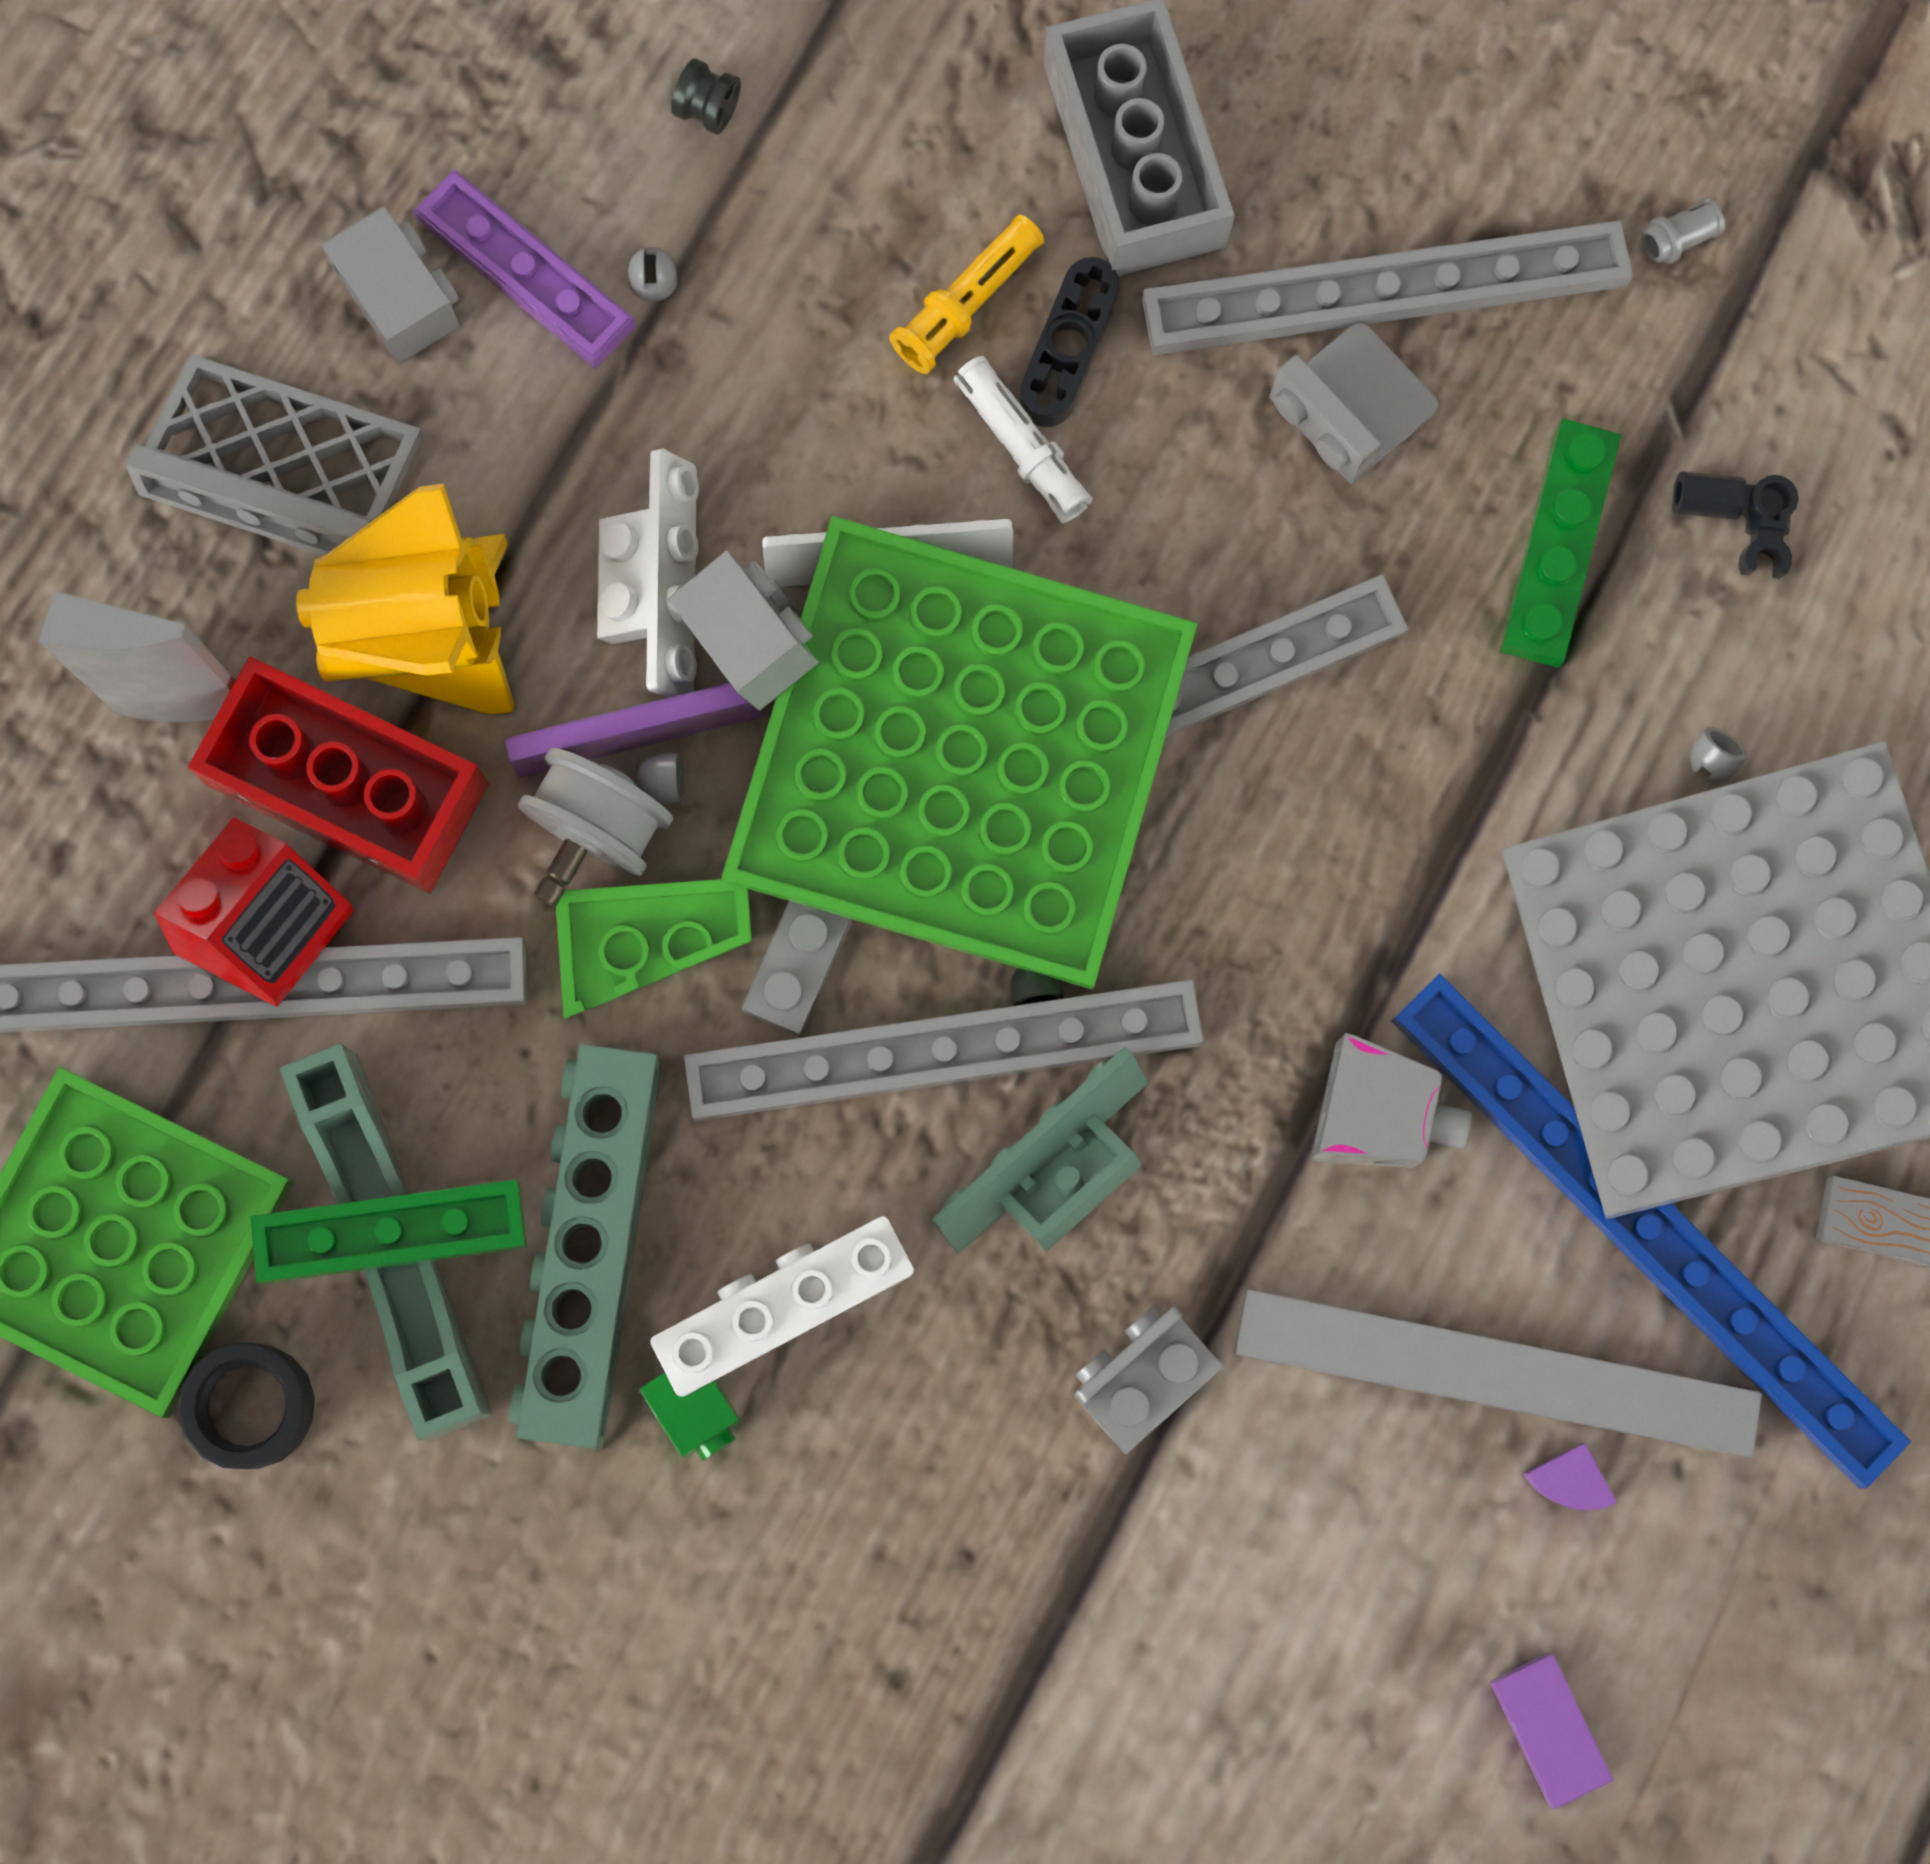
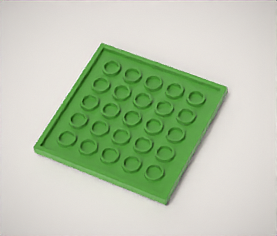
M832 516L800 618L813 635L805 645L819 663L776 697L721 877L722 881L1009 966L1037 972L1092 990L1095 986L1198 623Z

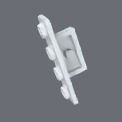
M662 448L653 450L650 453L649 509L599 519L597 639L610 644H617L647 638V689L670 698L694 692V678L697 672V662L694 655L695 635L669 602L668 598L695 577L696 557L698 555L696 499L699 495L697 469L693 463Z
M1009 519L877 528L1009 568L1013 566L1012 521ZM827 532L789 534L763 538L765 573L771 581H776L781 587L811 585Z
M881 1216L814 1251L811 1243L805 1244L776 1260L780 1270L757 1282L753 1274H749L726 1285L717 1291L721 1301L653 1336L650 1341L675 1393L680 1397H684L911 1277L914 1273V1268L889 1220Z

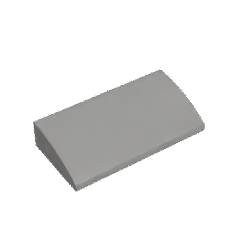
M58 591L54 592L38 642L117 715L161 722L203 721L216 717L236 680L186 624Z

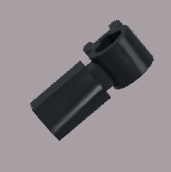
M1685 471L1678 474L1673 491L1672 511L1674 514L1738 520L1743 515L1746 519L1745 533L1751 535L1750 544L1743 549L1739 556L1738 566L1741 575L1748 576L1756 570L1758 553L1767 554L1772 559V578L1780 579L1788 574L1792 566V554L1783 538L1790 532L1791 514L1797 508L1799 500L1798 491L1789 479L1780 475H1769L1758 481L1755 485H1749L1741 477Z

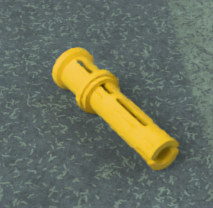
M1021 214L1015 216L1011 224L975 258L946 290L938 289L931 291L923 301L924 308L905 328L896 327L890 333V343L897 354L916 371L922 374H929L936 366L935 358L954 338L962 339L970 331L972 324L971 316L1005 283L1035 249L1041 247L1045 242L1040 229L1026 216ZM1002 256H1004V258L992 269V271L978 284V281L991 269V267Z

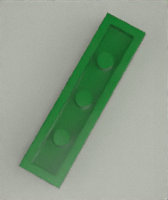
M1563 418L1558 424L1499 652L1559 668L1565 661L1622 434Z
M517 1179L250 1216L256 1282L259 1284L527 1247L520 1182Z

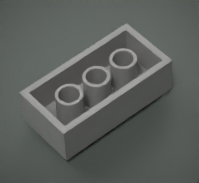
M1149 0L1046 27L1043 65L1105 260L1111 264L1112 270H1116L1119 277L1227 248L1235 215L1165 1Z

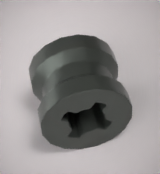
M693 58L685 66L676 84L671 103V112L673 116L682 120L695 118L702 121L705 130L716 135L721 134L735 111L741 90V80L738 76L729 72L722 75L713 73L706 62Z

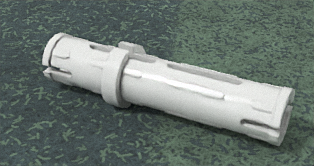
M984 356L976 357L967 362L959 369V375L954 376V383L968 397L992 432L1012 455L1014 461L1019 466L1017 469L1018 475L1024 483L1033 484L1061 523H1066L1076 518L1086 510L1087 505L1092 502L1093 498L1081 483L1077 481L1068 469L1069 467L1062 460L1064 456L1062 449L1056 442L1049 443L1046 437L1042 435L1032 422L1033 420L1010 390L1006 388Z

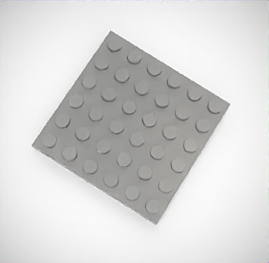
M1886 741L1502 849L1606 1220L1930 1138V875Z

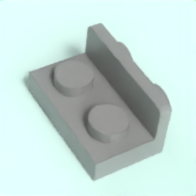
M1153 1305L1124 1331L1132 1340L1128 1346L1114 1358L1104 1349L1076 1374V1377L1082 1382L1083 1386L1072 1395L1124 1455L1131 1451L1223 1368V1365L1181 1319L1183 1315L1175 1306L1161 1314Z

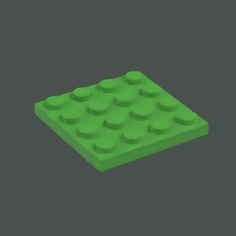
M58 1067L0 1173V1337L161 1418H170L180 1399L182 1386L191 1369L200 1361L254 1259L250 1216L279 1212L294 1181L64 1068Z

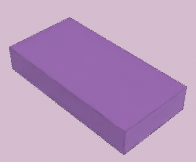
M1546 1653L1489 1681L1550 1808L1556 1809L1614 1781L1553 1654Z

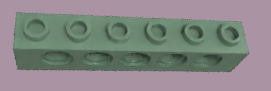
M579 1044L577 1061L569 1059L566 1061L561 1095L562 1098L570 1099L567 1123H557L551 1148V1161L560 1163L556 1188L547 1187L541 1210V1226L550 1227L546 1253H536L531 1271L530 1290L532 1292H540L536 1318L525 1319L520 1340V1357L529 1358L525 1385L515 1384L510 1402L509 1423L518 1424L516 1437L518 1439L604 1449L663 1065L657 1054ZM607 1100L619 1103L622 1116L619 1124L614 1129L604 1133L591 1130L589 1115L595 1105ZM593 1164H604L609 1167L612 1175L608 1190L598 1197L590 1198L583 1196L579 1189V1178L582 1172ZM583 1228L596 1229L601 1237V1249L598 1255L586 1263L574 1262L569 1253L571 1237ZM576 1292L584 1293L591 1303L590 1317L581 1327L567 1329L559 1319V1306L562 1300L569 1294ZM570 1357L578 1364L581 1371V1379L573 1392L560 1396L549 1385V1370L559 1359Z

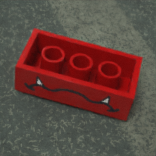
M251 656L248 657L187 767L207 787L429 894L433 891L489 785L478 765Z

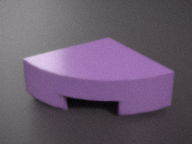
M1579 1443L1523 1473L1527 1481L1539 1494L1564 1507L1578 1510H1597L1617 1503L1585 1443Z

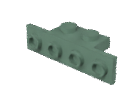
M1124 1047L1113 1058L1104 1060L1095 1066L1085 1083L1066 1100L1048 1108L1040 1118L1038 1125L1015 1145H1010L1001 1150L993 1159L991 1166L967 1188L956 1191L946 1200L942 1210L931 1220L957 1254L1006 1211L1047 1252L1142 1166L1137 1155L1104 1124L1148 1084L1134 1054Z

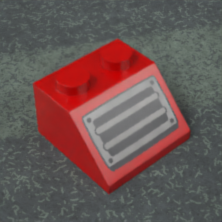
M233 817L153 913L173 954L278 1007L354 910L348 900L285 842Z

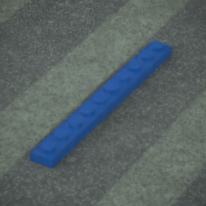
M1440 973L1391 1020L1858 1488H1868L1912 1442L1672 1203L1606 1220L1574 1106Z

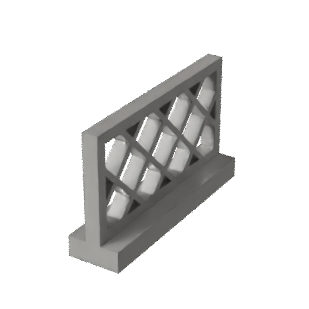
M190 354L145 446L135 443L125 465L139 496L320 555H326L392 506L423 436L421 428ZM200 378L225 385L230 397L196 409L191 399ZM236 389L242 390L243 392L237 393ZM267 399L282 403L287 416L256 428L253 427L245 410L246 407ZM186 406H187L189 412L186 413V414H183V412H184V410H185V408H186ZM293 407L300 409V411L295 412ZM238 411L247 431L212 444L204 423ZM323 418L340 423L345 433L344 435L313 447L302 427ZM351 426L359 429L353 431ZM197 427L206 446L183 456L164 451L171 436ZM295 429L304 450L271 463L261 442ZM382 436L401 442L394 457L371 466L360 446ZM254 445L263 464L262 467L241 475L225 471L220 458ZM352 448L362 469L329 482L319 461ZM213 461L215 467L207 465V463ZM311 464L321 483L320 486L296 494L284 490L278 477ZM385 477L380 486L377 479ZM270 480L273 486L265 484L264 482ZM364 484H370L376 497L367 516L341 508L336 498L337 495ZM328 499L330 504L321 501Z

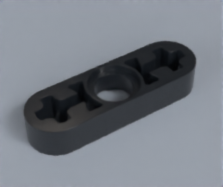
M1095 257L1083 258L1075 262L1068 269L1023 377L1020 389V405L1037 426H1057L1063 423L1072 413L1116 305L1119 277L1116 270H1112L1111 264L1103 259ZM1090 279H1095L1101 282L1100 292H1096L1093 295L1086 316L1078 312L1082 286H1087ZM1063 329H1074L1085 337L1087 346L1081 353L1067 356L1059 353L1054 348L1052 338ZM1052 368L1061 373L1057 388L1058 399H1052L1048 407L1038 404L1037 392H1043L1046 389Z

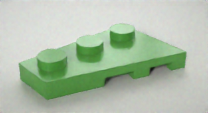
M718 879L565 890L556 906L563 1018L568 1019L753 942L749 889Z

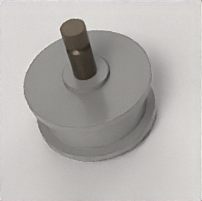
M550 748L545 756V761L550 766L546 776L534 796L523 795L517 805L531 820L564 841L546 871L547 877L542 878L533 894L544 903L556 907L565 892L564 886L569 885L586 854L618 870L641 876L647 866L641 858L644 850L657 828H669L673 821V816L658 801L634 785L635 782L617 769L606 764L598 765L563 749Z

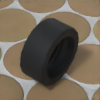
M235 1342L212 1350L191 1369L181 1388L178 1416L185 1439L200 1457L222 1468L260 1469L283 1461L301 1445L313 1422L315 1396L308 1374L293 1356L271 1345ZM244 1366L259 1367L271 1373L282 1385L286 1399L285 1416L277 1431L265 1441L251 1446L235 1445L223 1439L212 1426L208 1412L210 1395L217 1382L228 1372Z

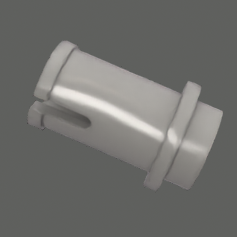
M1706 198L1697 205L1668 219L1663 216L1652 219L1648 228L1642 232V244L1647 256L1655 263L1664 261L1665 263L1672 264L1680 259L1683 251L1712 237L1715 238L1723 234L1725 221L1721 209L1713 200L1709 202V199Z

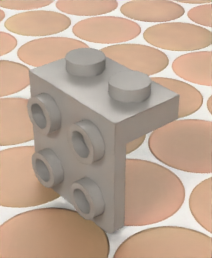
M1355 323L1307 363L1298 354L1293 356L1278 369L1269 396L1283 418L1296 426L1316 447L1317 452L1326 464L1337 470L1351 485L1431 419L1438 408L1436 397L1374 331L1364 323Z

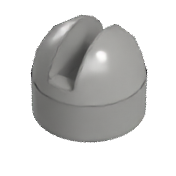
M649 247L640 249L632 256L628 266V277L631 288L638 297L654 302L666 299L674 292L678 283V274L675 262L668 253L661 248ZM655 262L657 283H646L647 263Z
M1707 727L1690 752L1693 771L1697 773L1700 768L1704 767L1711 772L1706 780L1709 782L1729 779L1748 758L1745 748L1734 737L1714 727Z
M679 752L659 753L647 757L640 764L636 775L639 788L661 804L682 803L684 779Z

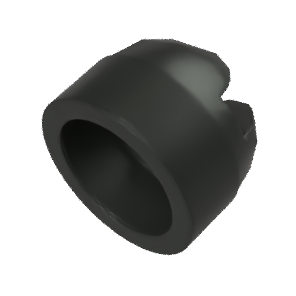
M1017 968L1011 977V993L1014 1006L1064 999L1060 980Z

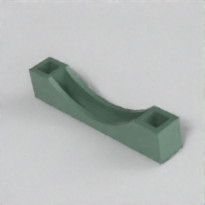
M340 1043L279 1068L301 1129L317 1158L337 1204L410 1194L356 1053ZM435 1260L363 1270L382 1326L393 1376L417 1440L432 1441L492 1416L491 1407Z

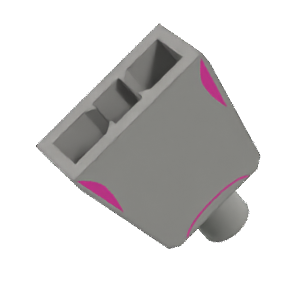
M1345 1033L1335 1044L1310 1160L1415 1168L1424 1162L1429 1141L1463 1149L1468 1138L1472 1113L1471 1111L1437 1103L1442 1083V1074L1439 1071L1358 1036Z

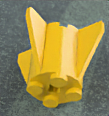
M444 484L418 487L329 553L317 558L309 579V588L300 589L297 593L296 607L301 624L305 628L311 627L317 646V668L321 678L325 682L368 679L488 715L513 712L515 702L498 653L501 640V626L489 628L488 609L500 607L495 573L508 546L505 534L482 536L476 539L471 537L461 538Z

